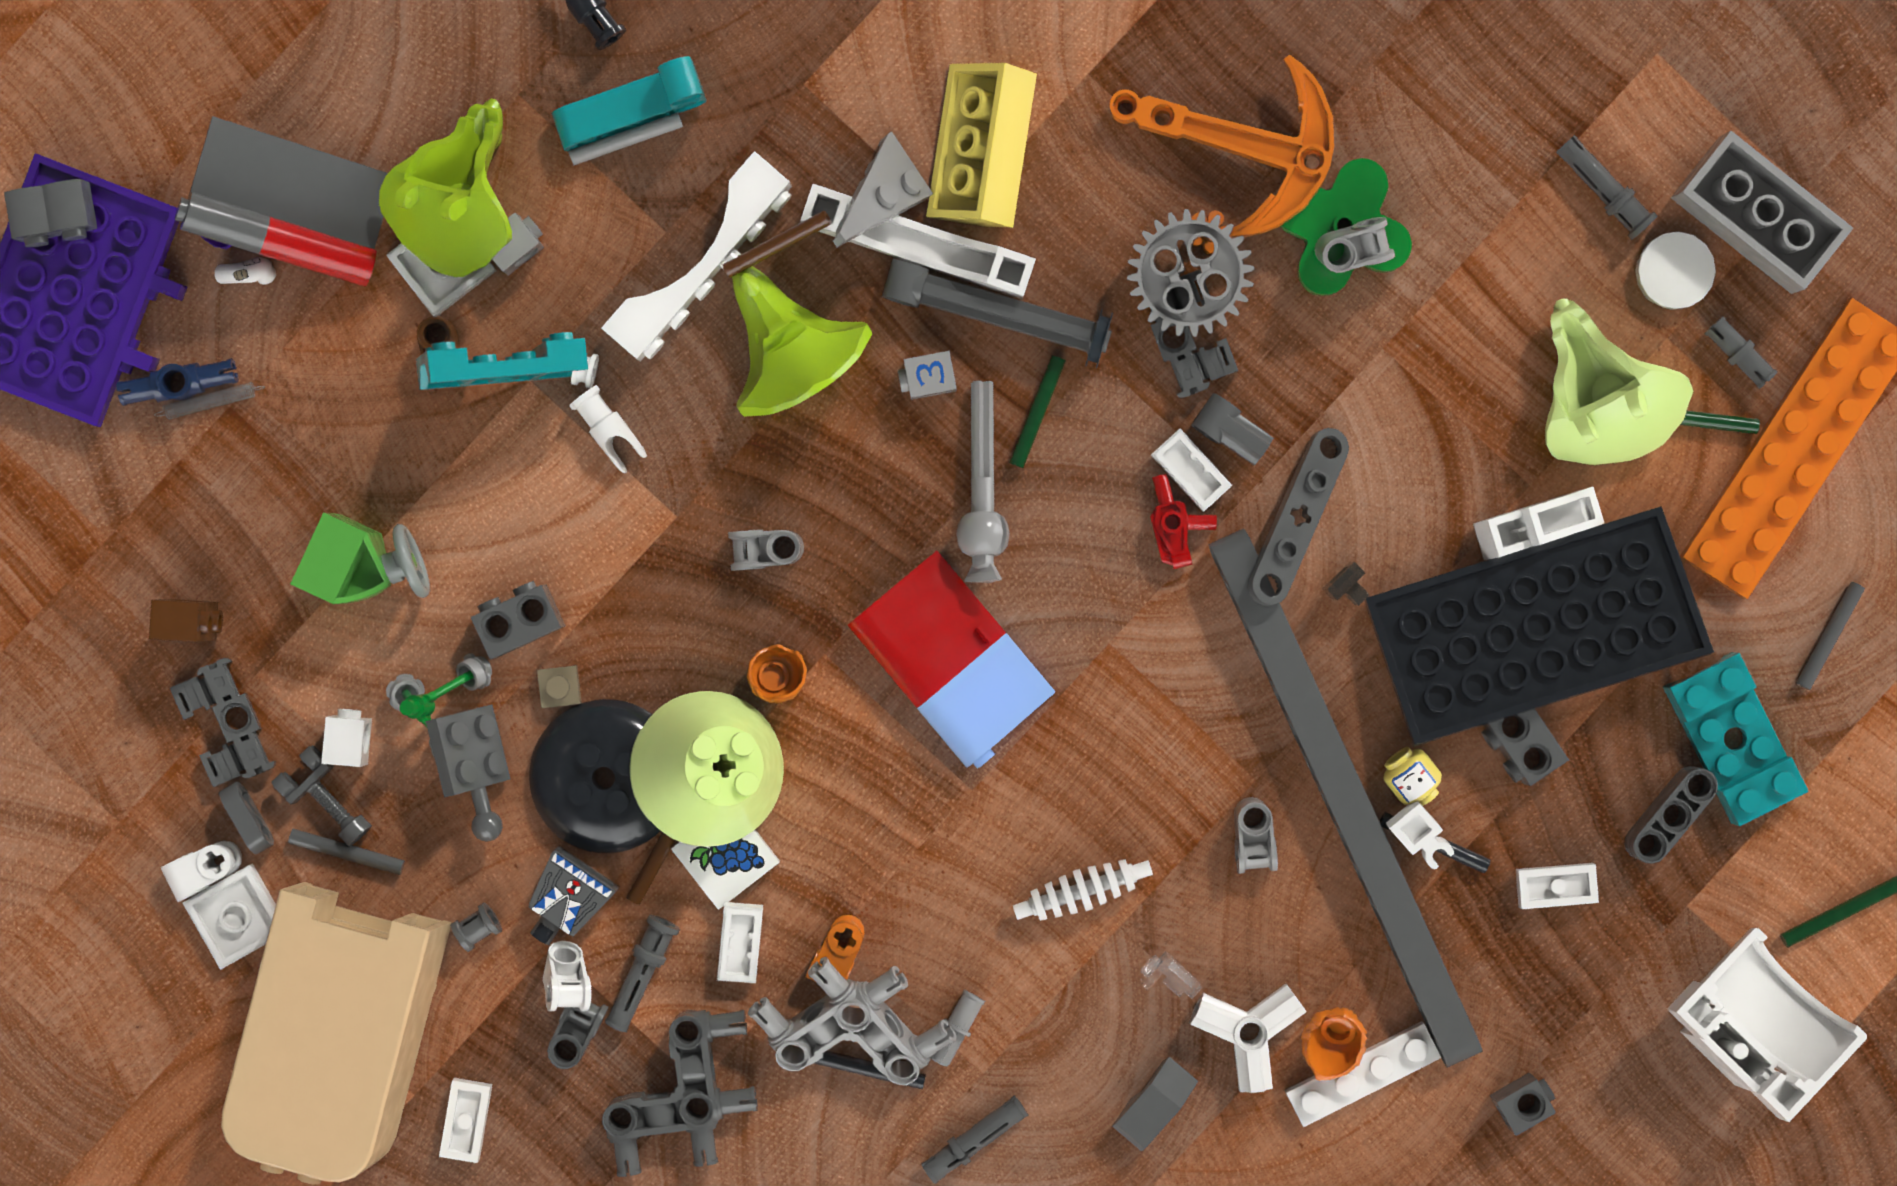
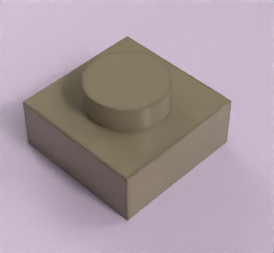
M577 665L537 670L541 708L582 703Z

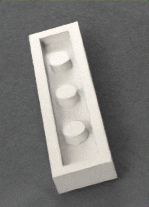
M1421 1021L1367 1048L1360 1065L1347 1075L1322 1081L1316 1080L1314 1075L1286 1089L1285 1092L1302 1126L1305 1127L1440 1059L1441 1056L1425 1024Z

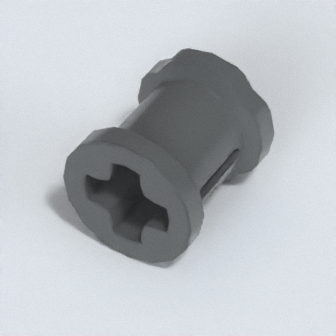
M484 902L478 905V911L462 921L456 920L450 924L454 936L467 952L473 950L476 943L490 934L498 935L502 932V926L489 905Z

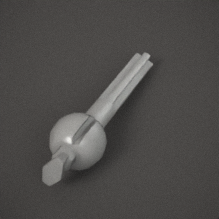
M973 381L971 383V512L961 518L958 523L956 536L961 551L972 557V566L965 578V582L992 583L1002 580L994 565V556H999L1004 552L1008 545L1010 533L1005 518L994 512L993 382Z

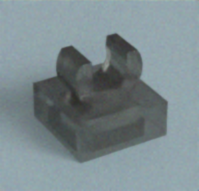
M1349 562L1322 588L1332 600H1339L1345 595L1355 606H1359L1369 596V593L1357 582L1365 572L1356 562Z

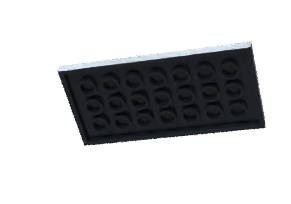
M1662 506L1499 558L1486 560L1367 597L1364 600L1413 747L1714 653Z

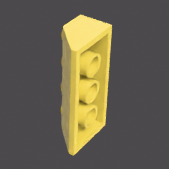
M1007 63L950 64L930 188L933 194L929 197L926 217L985 227L1013 228L1036 73Z

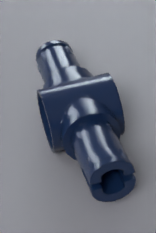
M232 358L201 366L199 363L187 365L167 364L158 371L150 372L148 377L117 382V392H130L118 395L122 406L155 399L157 402L171 399L179 401L190 399L196 394L204 393L205 388L238 383V373H224L236 370L237 367ZM181 372L185 378V385L181 391L175 393L170 386V381L174 374Z

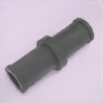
M1724 316L1704 333L1729 357L1727 361L1732 366L1736 364L1756 384L1758 389L1763 387L1766 381L1769 382L1777 374L1778 371L1773 369L1753 348L1755 344L1750 339L1746 341L1726 321Z

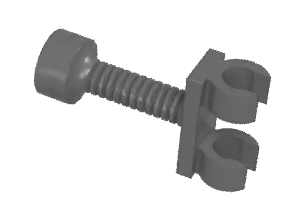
M309 745L299 757L314 772L300 786L286 772H281L271 783L286 798L290 805L297 803L307 793L311 794L312 797L314 796V799L340 824L341 832L338 836L350 847L361 839L371 829L372 825L362 815L357 817L350 816V813H347L348 811L339 804L336 798L334 799V796H331L332 794L321 785L320 780L335 766L321 764V751L312 745L310 747Z

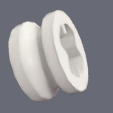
M593 354L591 357H587L588 370L572 371V385H578V383L583 382L586 388H592L597 373L599 355Z

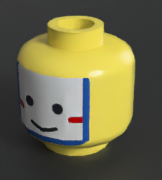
M1405 747L1386 761L1384 765L1386 767L1383 777L1384 782L1404 805L1418 801L1424 806L1439 794L1436 788L1441 782L1442 774L1423 750H1411L1409 747Z

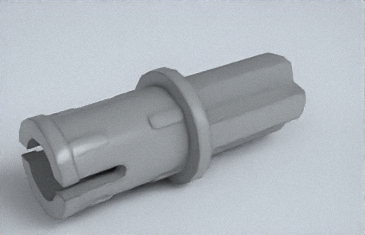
M963 990V994L949 1019L944 1018L948 1022L946 1028L949 1026L953 1028L957 1040L931 1056L932 1060L942 1066L947 1067L950 1065L965 1036L970 1037L969 1029L982 1005L986 1002L967 990Z

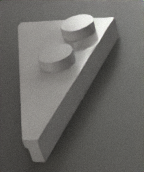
M893 132L888 133L880 140L878 144L880 148L875 158L868 164L865 170V178L858 184L849 203L851 207L836 229V237L833 240L836 247L922 203L933 194Z

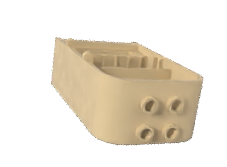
M302 882L279 891L222 1110L221 1128L226 1142L235 1153L251 1161L261 1163L260 1169L274 1174H282L284 1170L298 1174L297 1179L308 1184H320L321 1180L343 1182L355 1178L378 1162L390 1151L396 1139L452 922L441 921L415 913L393 921L336 906L339 892Z

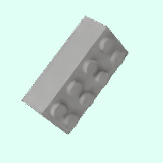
M1733 131L1718 137L1671 197L1672 200L1791 294L1807 288L1853 230L1851 225Z

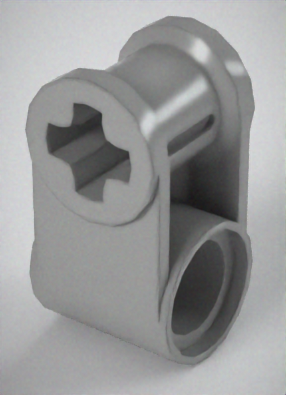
M1386 217L1363 220L1353 226L1322 235L1315 245L1317 259L1330 271L1336 273L1375 265L1393 259L1395 257L1394 249L1389 248L1385 232V226L1388 225ZM1336 243H1342L1344 245L1342 257L1336 261H1329V249Z
M748 530L728 532V538L733 541L734 563L730 565L731 571L789 565L797 562L804 553L803 540L799 534L793 531ZM784 536L791 538L795 544L793 555L786 559L780 557L775 549L777 541Z
M1248 797L1242 799L1234 810L1238 874H1243L1246 869L1269 868L1270 871H1277L1278 857L1272 813L1264 802L1258 798ZM1254 807L1260 808L1263 812L1261 822L1255 826L1244 824L1243 818L1246 811Z

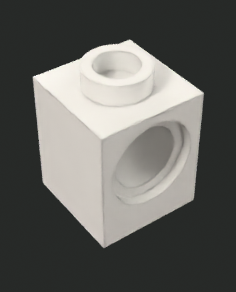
M338 709L337 715L326 717L321 764L354 767L368 765L372 718H362L361 711L353 709Z

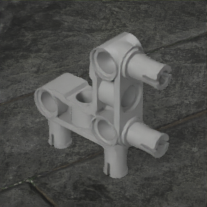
M823 957L820 959L822 966L815 962L810 967L808 975L827 994L825 997L791 1019H785L767 997L760 999L762 1006L757 1001L748 1011V1015L767 1033L769 1045L776 1051L775 1057L778 1065L788 1071L802 1070L823 1058L825 1051L842 1040H851L852 1042H858L873 1058L872 1064L888 1080L897 1085H908L918 1078L920 1070L929 1064L933 1054L957 1040L955 1031L951 1026L946 1028L948 1022L944 1019L921 1035H914L884 1001L908 987L907 978L903 973L896 976L900 971L896 966L891 967L887 972L870 983L867 981L858 982L850 979L846 980L830 963V960L827 957ZM850 1005L859 1006L860 1008H853Z

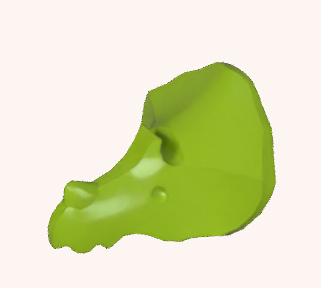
M491 98L483 105L474 104L471 106L467 115L458 119L455 130L449 136L426 143L419 147L413 155L393 167L385 176L379 190L381 214L397 238L423 263L441 274L453 277L469 275L473 271L488 265L497 253L512 240V229L508 217L487 180V171L493 153L501 145L503 114L500 104L496 99Z
M753 266L733 276L734 294L746 324L750 355V372L737 401L736 408L744 417L761 416L783 411L805 401L833 383L858 360L872 336V330L865 322H839L819 317L792 301L763 272Z

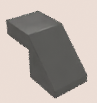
M1171 1057L1166 1058L1161 1062L1146 1087L1128 1101L1112 1127L1140 1151H1143L1179 1112L1198 1083V1080Z

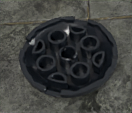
M592 700L566 710L556 717L543 731L531 757L529 768L530 791L540 817L559 838L572 846L589 852L618 853L646 843L661 831L646 818L638 806L631 787L629 768L630 756L636 736L647 720L653 715L652 713L638 705L622 700ZM599 767H608L614 772L615 782L611 787L604 788L598 784L595 773Z

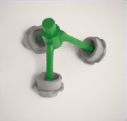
M469 653L464 656V661L457 665L456 672L458 677L434 691L424 694L425 688L419 679L415 680L411 674H400L396 677L395 681H390L387 685L386 696L390 698L389 703L394 709L409 718H417L419 722L427 727L426 721L431 720V714L435 710V701L439 697L460 685L471 691L489 686L491 683L492 667L484 657H475L473 653ZM429 740V746H430V748H431V753H432V755H433V757H434L433 750H432V746H431V741Z

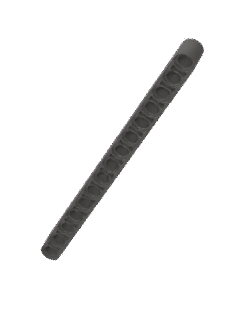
M1243 528L1208 544L1215 564L1442 1061L1448 1068L1483 1052L1478 1037L1280 603L1270 606L1259 605L1249 595V589L1247 588V585H1249L1248 579L1251 577L1258 558L1249 535ZM1264 575L1260 581L1261 591L1266 596L1272 597L1275 592L1268 576Z

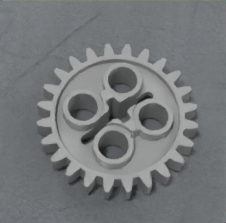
M1188 209L1184 210L1182 221H1177L1172 212L1168 213L1169 225L1164 226L1161 222L1155 220L1154 225L1157 232L1154 235L1144 230L1142 232V235L1147 240V244L1145 246L1133 245V248L1141 256L1140 259L1128 260L1130 265L1138 268V273L1127 276V280L1135 281L1139 284V287L1131 291L1130 295L1143 296L1144 300L1138 305L1137 309L1144 310L1149 307L1152 309L1148 318L1149 322L1155 321L1158 317L1163 318L1162 331H1166L1173 323L1176 324L1177 336H1181L1185 326H1190L1193 337H1197L1200 325H1204L1208 333L1211 334L1213 333V321L1217 320L1224 327L1228 325L1224 315L1227 311L1237 316L1240 314L1234 305L1236 300L1241 302H1248L1249 300L1241 293L1242 287L1248 288L1254 285L1251 281L1244 279L1245 273L1255 270L1254 266L1243 265V259L1252 254L1251 250L1239 251L1238 246L1245 238L1239 236L1231 239L1230 234L1233 231L1234 225L1231 223L1224 229H1220L1221 217L1219 215H1216L1208 223L1206 222L1204 210L1200 211L1197 220H1192ZM1200 237L1210 238L1214 243L1213 254L1207 259H1198L1192 252L1193 243ZM1179 240L1184 241L1192 266L1201 268L1202 273L1198 274L1196 279L1205 301L1202 307L1198 306L1190 281L1188 279L1182 280L1180 277V273L1185 271V265L1177 246ZM1170 250L1176 255L1177 263L1172 271L1164 273L1157 269L1155 259L1161 251ZM1212 274H1220L1227 281L1226 291L1217 297L1210 296L1205 290V281ZM1175 287L1185 288L1190 297L1188 305L1180 310L1172 308L1168 303V295Z

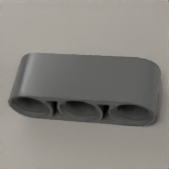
M1687 766L1679 770L1628 831L1624 845L1629 855L1645 863L1653 864L1660 862L1715 797L1718 783L1713 773L1694 766ZM1699 774L1703 781V787L1700 792L1692 795L1688 789V782L1694 775ZM1675 804L1678 809V818L1672 824L1667 825L1663 818L1664 811L1668 806ZM1650 834L1653 837L1654 846L1649 853L1642 854L1639 850V842L1642 837Z

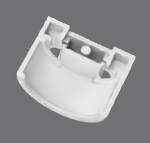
M1751 928L1701 982L1693 981L1667 1010L1685 1026L1680 1032L1735 1086L1751 1091L1777 1118L1790 1122L1867 1039V1034L1858 1025L1848 1022L1828 1009L1800 986L1767 950L1763 941L1768 937L1759 928Z

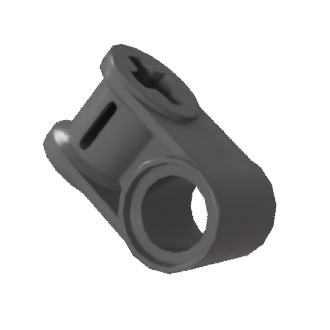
M591 1003L588 1011H581L579 1007L564 1008L559 1019L560 1023L547 1050L548 1058L554 1066L561 1069H569L577 1065L584 1056L592 1038L595 1037L608 1011V1006L603 1004L599 1007ZM559 1041H572L577 1049L576 1056L571 1059L560 1056L557 1050Z

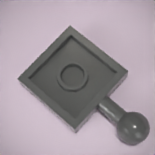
M493 705L426 721L444 797L470 791L476 816L471 824L474 836L485 842L495 840L502 832L503 823L500 816L491 811L485 786L510 780L511 778Z

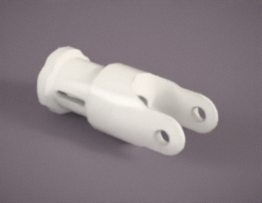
M595 385L574 400L569 406L572 410L577 409L590 426L589 433L614 465L622 473H626L627 469L613 448L615 436H620L629 441L641 457L646 458L647 454L618 412L611 411L599 395L600 388Z

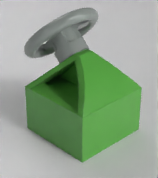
M324 512L290 583L331 604L354 603L372 598L389 588L391 584L404 581L405 577L418 597L425 598L430 593V582L422 555L406 526L397 524L393 528L392 534L395 551L386 553L382 533L341 514Z

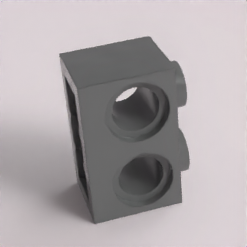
M531 581L512 590L515 597L501 603L499 597H496L477 606L480 613L472 616L471 620L490 660L496 659L566 626L547 584L536 587L535 582ZM532 599L540 601L544 607V614L538 621L530 620L525 613L526 604ZM497 615L503 616L508 622V631L503 637L495 636L490 629L491 620Z
M1535 709L1514 716L1518 721V730L1510 737H1507L1502 731L1504 719L1484 725L1486 729L1481 731L1483 738L1494 751L1498 748L1507 760L1503 763V767L1515 783L1521 781L1525 785L1532 786L1569 761ZM1534 747L1540 754V760L1537 766L1528 769L1524 764V754L1528 749Z

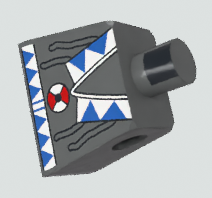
M557 847L552 852L528 905L530 909L541 915L530 934L546 945L551 944L560 929L574 937L617 892L620 886L562 847Z

